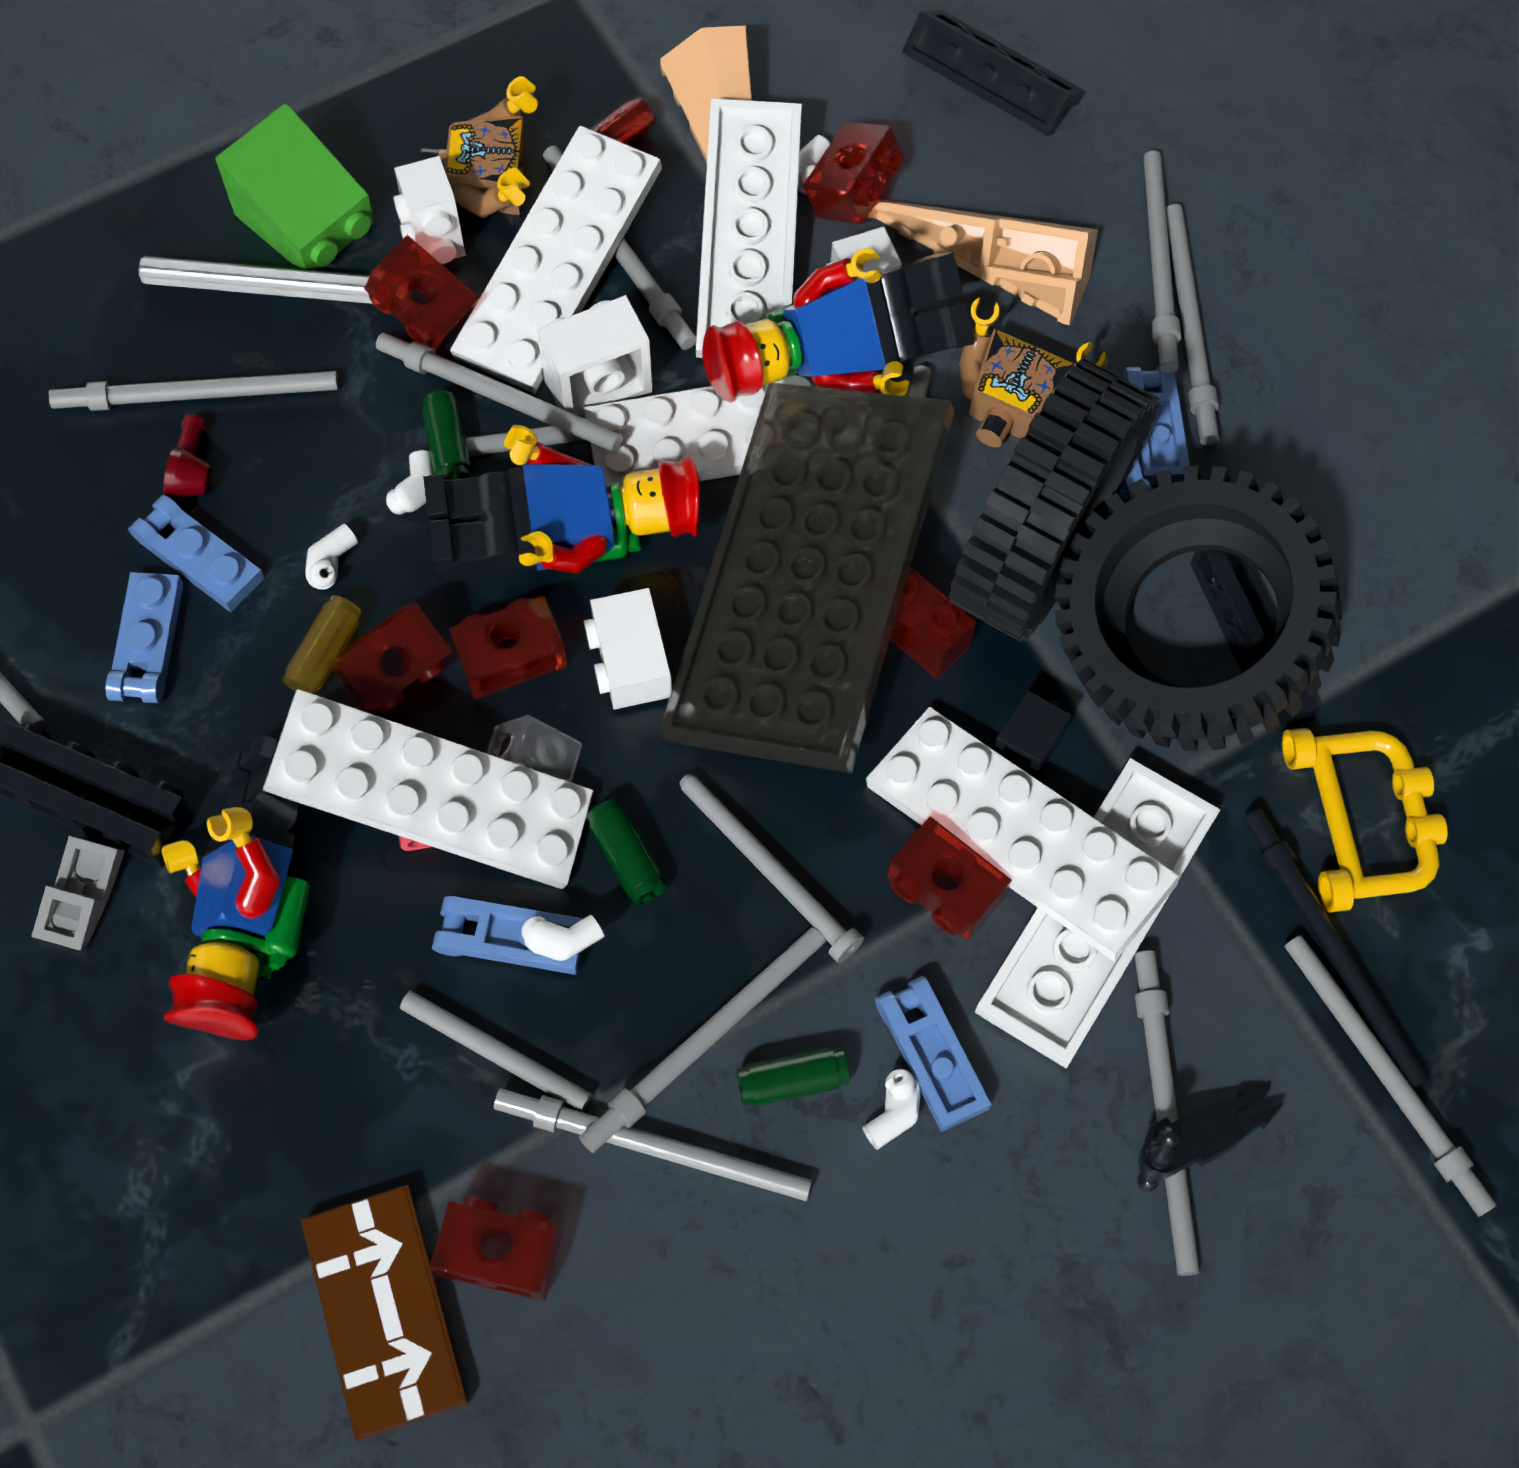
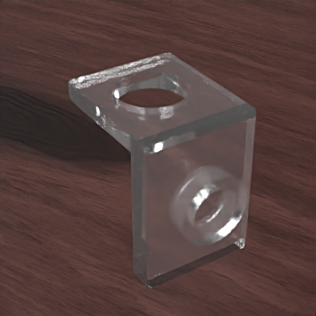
M526 715L496 725L487 754L572 782L582 743L536 718ZM511 734V741L507 750L499 757L502 743Z

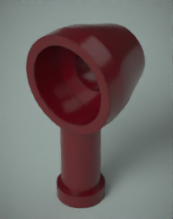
M186 415L181 424L182 432L177 448L171 450L165 470L163 494L167 496L189 497L205 495L210 482L211 465L195 456L200 437L205 433L207 423L199 416Z

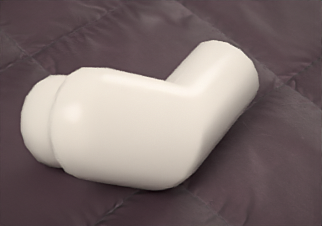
M816 135L799 151L797 190L806 195L816 193L823 185L824 174H819L817 165L832 151L830 143L821 135Z
M421 450L410 454V476L397 484L395 489L388 492L386 503L393 513L398 515L406 512L411 513L426 504L423 476L434 475L428 451Z
M343 523L309 547L306 557L305 576L309 584L314 588L327 589L331 587L337 579L339 556L358 544L355 535L346 524Z
M591 914L569 928L548 922L543 917L534 916L525 921L521 931L525 945L533 953L558 961H564L573 957L604 937L602 929Z
M897 1069L887 1076L885 1080L887 1088L885 1112L862 1127L867 1139L877 1150L911 1128L918 1120L921 1090L918 1082L908 1070Z

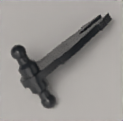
M1271 1088L1239 1091L1236 1098L1198 1109L1173 1123L1166 1117L1150 1125L1138 1156L1141 1173L1137 1177L1138 1186L1143 1191H1153L1158 1187L1160 1180L1168 1178L1195 1163L1201 1167L1222 1156L1261 1126L1264 1130L1281 1110L1284 1103L1240 1119L1236 1114L1267 1095Z

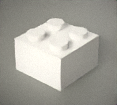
M626 295L612 301H601L591 309L567 318L560 317L554 319L546 326L537 329L544 382L557 407L585 418L584 407L635 399L652 392L649 338Z

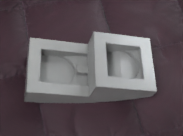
M69 836L55 886L45 887L31 937L79 951L85 950L109 899L125 849L79 836Z

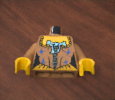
M523 76L516 77L511 81L507 88V98H504L490 111L468 121L454 122L450 125L447 149H421L420 161L440 156L456 204L480 218H485L495 212L520 215L521 205L525 201V194L522 192V189L530 185L529 180L524 176L527 145L523 116H520V110L529 114L537 109L538 104L537 99L532 95L536 91V87Z
M977 298L971 306V315L975 321L974 329L971 330L974 344L963 348L959 369L963 394L972 400L969 414L982 422L976 432V436L983 444L998 448L1002 445L1007 434L1020 439L1025 437L1030 422L1036 413L1040 414L1043 403L1048 395L1054 393L1060 379L1063 376L1066 377L1068 370L1073 365L1076 366V364L994 329L991 336L988 335V327L997 322L1000 316V309L996 302L993 316L990 319L982 320L976 314L981 298ZM1085 343L1079 348L1077 362L1086 358V355L1093 346L1091 343ZM1105 351L1100 356L1099 362L1095 364L1103 369L1108 364V355Z

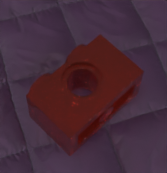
M849 121L843 123L803 185L818 219L864 224L904 160L891 126Z
M408 234L371 272L364 287V290L369 293L371 302L380 311L386 314L392 313L405 325L406 332L414 341L428 345L435 352L470 315L480 299ZM408 291H421L427 296L429 303L420 304L415 302L410 297Z
M903 560L868 591L865 618L934 678L938 679L970 648L976 621L959 607L951 604L950 599Z
M544 595L535 599H518L510 603L506 609L488 615L476 614L463 619L459 625L449 628L456 654L474 700L568 667L564 644ZM504 639H515L518 641L516 645L510 648H499L496 646Z
M408 603L404 604L326 664L362 711L373 713L378 709L383 714L405 698L402 690L413 681L418 679L422 684L437 675L445 667L441 660L452 653V651L418 604ZM394 647L402 655L403 663L399 672L390 676L383 670L381 659L387 649Z
M931 816L893 857L887 876L892 881L890 883L891 887L902 899L912 904L917 901L932 913V920L941 930L951 936L958 934L967 942L1006 898L1012 882L1008 876ZM939 875H948L956 880L959 887L951 891L942 890L935 885L933 878Z
M466 1197L464 1204L449 1201L430 1265L434 1274L437 1277L544 1302L561 1239L558 1227L550 1225L551 1217L525 1209H520L517 1217L496 1212L497 1204L476 1197ZM498 1233L511 1236L513 1245L505 1257L489 1259L484 1256V1245L491 1236Z

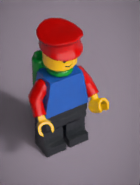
M863 248L858 250L852 259L845 258L816 269L794 293V305L770 312L764 320L746 325L736 321L723 327L710 326L704 335L702 345L704 369L710 384L720 397L730 403L734 402L738 396H749L758 393L763 385L781 381L785 377L799 374V376H811L812 381L817 387L844 396L877 395L882 392L883 395L891 399L903 397L908 391L910 381L894 382L890 380V378L902 375L904 367L899 361L974 344L965 302H947L919 311L914 309V306L918 307L963 295L954 252L937 253L885 271L872 270L865 273L863 272L864 264L870 259H878L881 256L869 248ZM883 369V373L880 374L877 370Z
M513 425L503 444L506 448L511 449L509 454L511 460L517 465H522V468L508 469V473L490 472L475 478L444 480L443 474L423 476L432 557L439 584L507 573L521 567L523 571L552 569L569 573H580L593 562L622 559L629 552L641 550L639 540L641 535L670 532L671 536L675 538L686 533H690L694 537H698L700 534V479L696 464L690 456L683 457L679 462L658 460L659 469L630 472L624 477L623 486H620L618 482H610L611 492L607 493L602 467L591 465L537 442V435L531 429L522 425Z
M264 734L246 745L243 750H239L221 762L218 781L228 784L229 789L225 809H222V815L211 816L207 820L208 832L213 839L207 843L201 869L198 866L195 848L188 841L174 842L165 845L161 850L166 868L170 874L186 869L188 877L184 881L196 897L191 929L195 935L201 937L202 944L195 946L191 950L185 974L170 977L168 984L173 992V1007L164 1014L163 1019L178 1026L244 1041L255 1039L258 1035V1028L252 1020L258 1006V1001L254 997L257 979L260 977L270 979L272 972L283 967L286 960L292 959L298 951L310 891V884L306 881L286 876L295 835L287 833V831L293 827L299 803L262 791L279 742L278 739Z

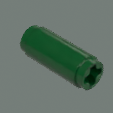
M449 391L432 392L423 398L422 416L433 474H443L444 480L471 478L472 467L459 403L456 401L455 395Z
M617 799L608 800L593 808L587 815L590 823L589 828L628 898H632L635 905H642L660 896L667 889L663 881L664 876L626 808L621 806Z
M826 1047L749 1063L746 1064V1067L736 1069L743 1106L753 1104L755 1107L837 1090L840 1086L849 1084L848 1066L842 1047L834 1049Z

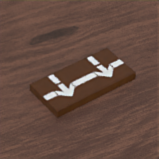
M405 1185L300 1219L355 1440L360 1442L469 1405L410 1187Z

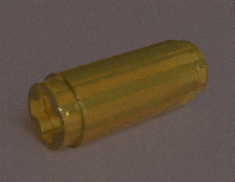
M332 596L329 602L323 605L285 668L286 673L282 681L295 692L299 689L315 694L317 690H320L360 624L359 619L362 611L349 600L340 596Z

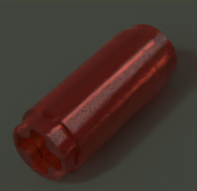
M635 98L621 105L589 130L629 146L649 131L655 119L649 106L640 98Z

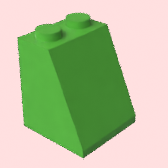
M285 103L215 157L235 216L299 270L317 271L320 267L328 265L333 261L338 252L354 239L364 236L370 226L375 223L368 194L298 115Z

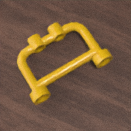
M1309 728L1284 731L1282 753L1287 767L1290 770L1312 767L1314 769L1340 869L1323 871L1319 875L1318 892L1324 910L1328 913L1348 911L1352 909L1354 899L1410 893L1429 885L1435 879L1439 868V853L1436 845L1444 844L1448 836L1444 817L1441 814L1428 815L1423 798L1431 797L1434 792V779L1428 767L1415 768L1406 746L1395 736L1383 731H1362L1317 737L1313 736ZM1380 751L1390 759L1394 770L1392 777L1393 791L1396 798L1402 800L1407 817L1405 824L1406 838L1409 845L1415 847L1418 857V865L1413 871L1369 877L1363 876L1331 755Z

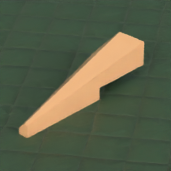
M745 26L700 28L660 58L661 72L663 76L666 75L673 89L674 98L678 106L681 105L689 121L690 130L706 162L708 157L711 99L751 101Z
M875 198L866 199V216L876 218L898 230L900 235L918 241L934 250L933 253L935 254L954 252L956 264L960 268L991 285H997L1021 298L1020 301L1031 307L1036 306L1056 317L1057 321L1062 324L1070 325L1073 323L1091 276L1098 230Z

